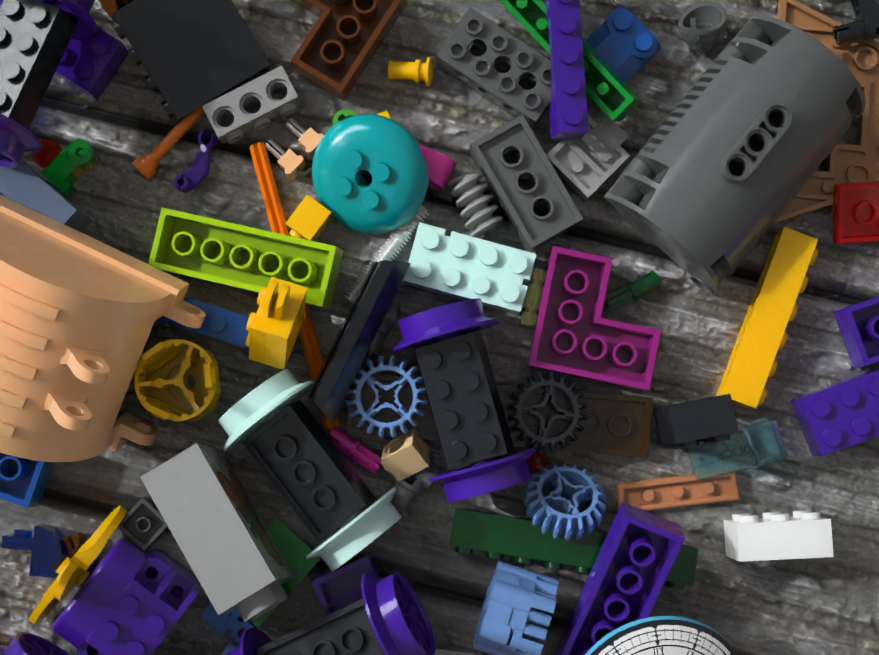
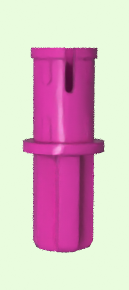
M334 427L330 432L331 436L329 438L339 451L347 456V460L353 459L372 473H376L382 466L381 456L362 445V440L356 441L338 427Z

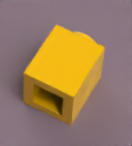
M306 195L286 222L288 228L291 229L288 234L292 237L316 241L331 221L332 212L309 195Z

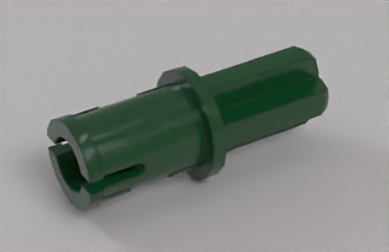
M652 270L650 273L632 282L629 280L625 281V285L605 295L604 307L607 311H613L631 301L636 303L639 301V297L657 288H661V282L657 274Z

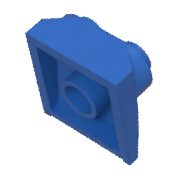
M622 7L612 11L608 18L586 39L626 83L662 48L656 36L631 11Z

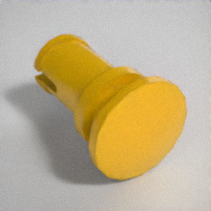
M427 57L426 63H422L421 59H416L415 62L389 60L388 79L414 80L415 83H420L422 80L425 81L426 87L431 86L434 75L431 57Z

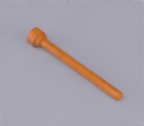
M202 106L183 117L149 155L145 153L142 157L139 155L134 160L132 165L144 177L150 180L157 173L158 162L205 113Z

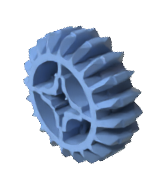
M378 356L379 366L374 367L370 359L367 360L366 363L370 370L365 372L360 367L358 373L362 375L361 379L354 378L352 382L357 384L356 389L349 388L347 394L355 395V399L346 401V405H356L357 407L356 410L350 413V417L354 418L360 414L362 419L358 421L357 426L362 427L368 422L370 424L367 429L368 434H372L375 427H378L379 438L384 437L385 429H390L391 437L395 438V428L399 426L403 434L408 433L404 424L409 421L412 426L416 427L418 423L412 416L414 414L420 417L425 415L422 410L417 409L418 404L428 405V400L419 399V394L427 393L426 387L419 389L417 387V384L424 381L423 376L413 379L412 375L416 373L417 367L413 366L407 372L404 370L407 360L403 359L398 367L395 366V356H390L389 365H385L383 356ZM381 372H395L401 375L397 381L387 386L379 383L373 376ZM408 382L413 392V401L409 411L398 399L399 392ZM366 383L374 390L376 395L374 403L367 411L362 402V392ZM376 385L387 392L399 385L394 390L396 395L392 396L395 398L394 402L399 406L398 409L388 402L381 404L376 409V406L380 403L379 398H382L379 396L380 391L375 387ZM384 408H392L402 417L397 421L389 423L373 419Z
M564 461L559 467L551 463L547 469L541 467L537 474L533 473L532 479L529 480L528 485L525 487L523 500L524 507L527 508V517L533 518V527L541 525L542 534L550 531L553 533L554 539L559 535H563L566 542L571 538V535L578 540L583 536V533L589 536L594 528L597 529L600 526L602 517H604L606 512L607 495L603 494V485L597 484V476H587V469L583 471L577 470L576 463L569 468L565 465ZM550 489L552 490V492L549 493V496L543 497L542 494ZM587 505V510L579 513L578 510L581 506Z

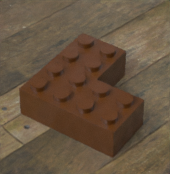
M291 0L319 17L291 59L294 71L342 101H345L407 5V0Z

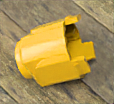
M171 339L157 343L141 355L142 359H140L135 371L134 386L140 403L152 415L165 421L166 419L175 422L198 421L211 414L217 408L221 396L219 367L217 359L210 350L187 340ZM189 374L195 379L193 389L188 385L189 381L187 378Z

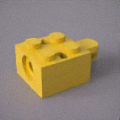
M272 276L267 288L261 287L257 298L259 308L257 313L251 312L246 325V330L249 333L245 346L249 347V360L285 370L304 322L307 287Z

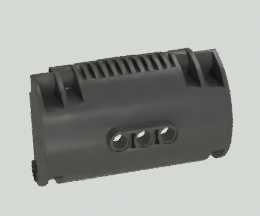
M753 15L739 33L729 41L618 176V180L604 198L621 213L628 223L688 272L694 284L708 294L717 293L725 277L733 274L847 133L852 120L864 112L866 101L863 90L847 66L817 39L788 22L770 16ZM769 114L776 116L778 120L777 128L769 123ZM750 137L756 139L759 144L757 152L749 147ZM730 161L735 162L739 166L738 176H734L729 171Z

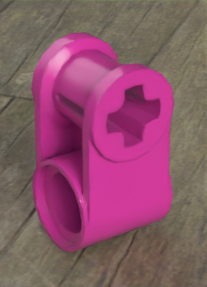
M419 143L425 163L428 165V185L443 191L457 163L452 158Z

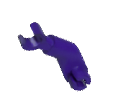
M202 130L199 132L198 142L201 145L200 151L197 152L195 164L174 179V186L177 190L184 193L189 192L208 176L212 157L210 150L218 144L216 135L212 134L210 142L206 144L205 137L207 136V131Z

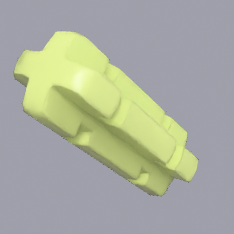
M532 269L531 283L528 284L524 302L525 311H522L521 316L522 325L534 327L536 324V313L539 309L546 270Z

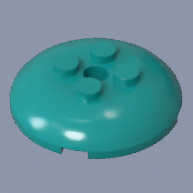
M361 114L338 122L321 138L313 156L312 181L321 205L332 212L334 220L356 232L381 234L401 227L418 212L428 189V165L425 163L418 141L401 124L380 115ZM362 170H367L371 174L372 183H365L366 181L362 177Z

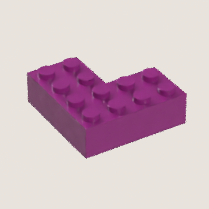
M553 246L549 252L526 367L547 372L555 371L561 375L565 374L571 377L643 392L650 390L661 330L601 318L613 258Z

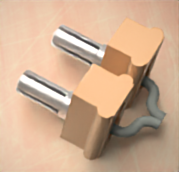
M293 118L289 119L290 123L287 121L286 127L299 138L298 141L301 147L306 151L308 157L313 159L317 145L324 135L318 134L311 127L306 131ZM272 139L268 142L276 150L266 143L265 147L279 159L277 162L285 171L289 180L295 179L298 174L308 175L312 172V167L302 171L306 167L303 156H297L291 149L285 152Z

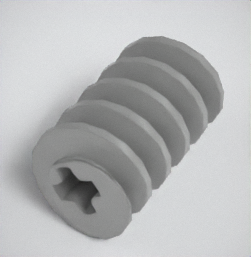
M483 172L468 173L447 183L448 186H455L451 194L453 197H460L456 201L457 207H466L460 215L464 219L471 218L466 222L465 227L466 229H475L470 236L476 238L496 230L497 224L503 219L502 216H492V213L498 209L497 205L488 206L487 204L494 197L493 194L483 195V191L489 187L488 183H478L484 176Z

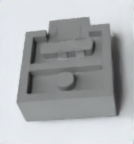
M588 115L589 132L581 139L561 140L547 154L557 174L585 202L630 157L621 147L629 135L608 116L598 125Z

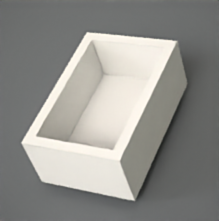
M798 510L793 511V516L790 517L788 513L763 512V518H758V515H751V513L732 514V519L724 520L726 556L736 561L834 557L831 519L820 517V512Z

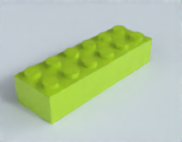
M162 207L148 264L162 271L258 293L261 287L267 288L272 276L307 287L306 304L330 309L344 250L333 245Z

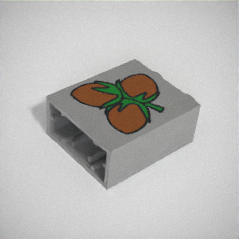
M196 443L140 477L218 615L238 610L244 622H247L254 617L262 616L289 599L281 584L293 578L295 574L268 531L267 526L223 451Z

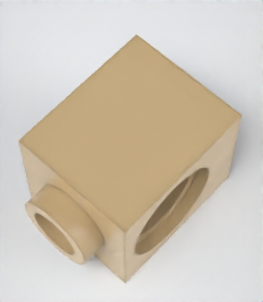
M414 427L409 429L408 433H402L384 442L381 457L382 466L388 473H392L398 482L429 467L430 447Z

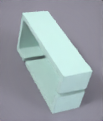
M419 222L408 261L411 264L403 279L404 285L459 300L481 298L482 305L485 307L519 316L528 286L522 285V283L528 284L536 258L535 253L451 231L450 237L445 236L446 229Z

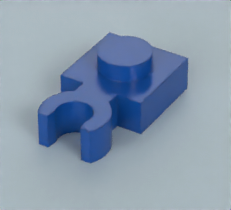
M211 602L199 615L222 636L229 629L232 632L234 641L239 645L242 637L240 629L256 628L253 622L241 620L238 610L218 615Z

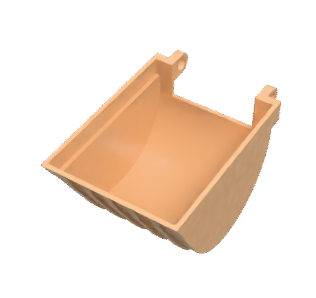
M1 194L0 453L44 462H74L95 457L107 448L116 452L127 442V439L139 445H153L158 434V429L154 425L128 412L124 413L117 420L116 418L154 321L165 316L184 326L201 328L206 316L205 312L183 300L189 283Z

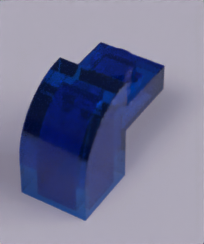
M41 524L35 526L34 535H32L33 530L14 529L12 534L3 535L1 548L32 551L29 576L57 578L59 575L55 572L57 569L53 571L52 567L63 554L66 555L64 558L69 557L65 543L62 540L65 538L64 534L51 525Z

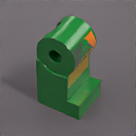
M81 139L75 140L41 174L69 199L77 191L72 184L85 170L95 167L98 162V153L89 142Z

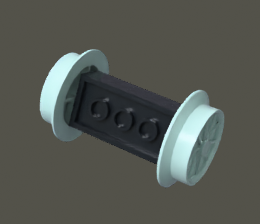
M285 369L249 392L218 420V423L229 436L223 450L228 452L243 443L318 542L339 527L338 531L305 556L306 559L321 557L333 572L402 517L391 503L396 488L393 487L361 513L358 512L370 503L375 496L300 400L313 388L315 383L313 381L298 383L292 373Z

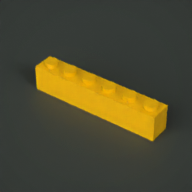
M787 227L776 231L716 396L730 394L733 404L749 410L757 409L758 405L761 406L767 395V389L764 388L768 377L771 378L777 368L778 361L774 360L777 351L782 349L787 341L788 333L785 332L788 321H793L798 310V305L795 304L799 293L802 294L808 283V277L805 276L808 266H812L818 256L819 250L815 248L818 239Z

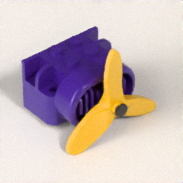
M121 505L109 514L71 559L69 557L64 558L66 556L64 554L52 567L53 571L57 569L55 572L59 575L44 593L40 603L29 617V621L32 624H39L69 594L74 586L77 588L81 586L52 625V629L56 634L77 648L78 655H152L199 592L200 582L196 575L161 550H152L145 554L124 538L116 541L95 570L88 576L90 573L87 569L102 551L107 540L116 530L127 512V509Z

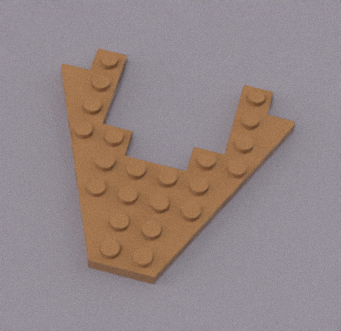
M778 0L777 19L788 22L803 30L831 50L847 66L859 82L865 95L866 106L864 112L859 116L858 145L838 143L827 156L826 172L815 171L773 224L833 205L834 184L879 181V43L874 40L867 41L860 38L837 45L836 40L838 38L834 40L833 26L843 24L796 0Z

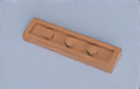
M736 469L615 484L618 510L622 502L644 511L740 499Z

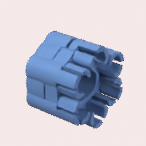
M499 561L492 574L482 605L472 648L492 655H540L544 644L538 643V639L545 641L547 629L540 626L549 627L552 616L545 614V611L554 613L556 605L555 596L559 580Z

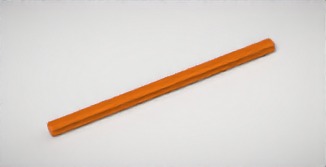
M264 142L254 143L250 145L249 149L271 231L290 236L267 148ZM306 304L304 322L299 336L310 378L314 382L324 362L308 304ZM320 412L325 430L340 426L338 414L333 423H331Z

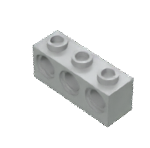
M280 66L203 105L202 108L222 144L226 142L232 144L241 140L244 137V133L253 128L255 130L263 129L271 123V119L279 115L285 117L294 113L297 110L296 106L300 105L301 102L283 66ZM277 89L287 90L285 98L281 100L272 98L273 93ZM258 102L261 104L258 112L253 114L246 112V108L250 103ZM231 115L234 117V121L230 126H220V121L224 116Z

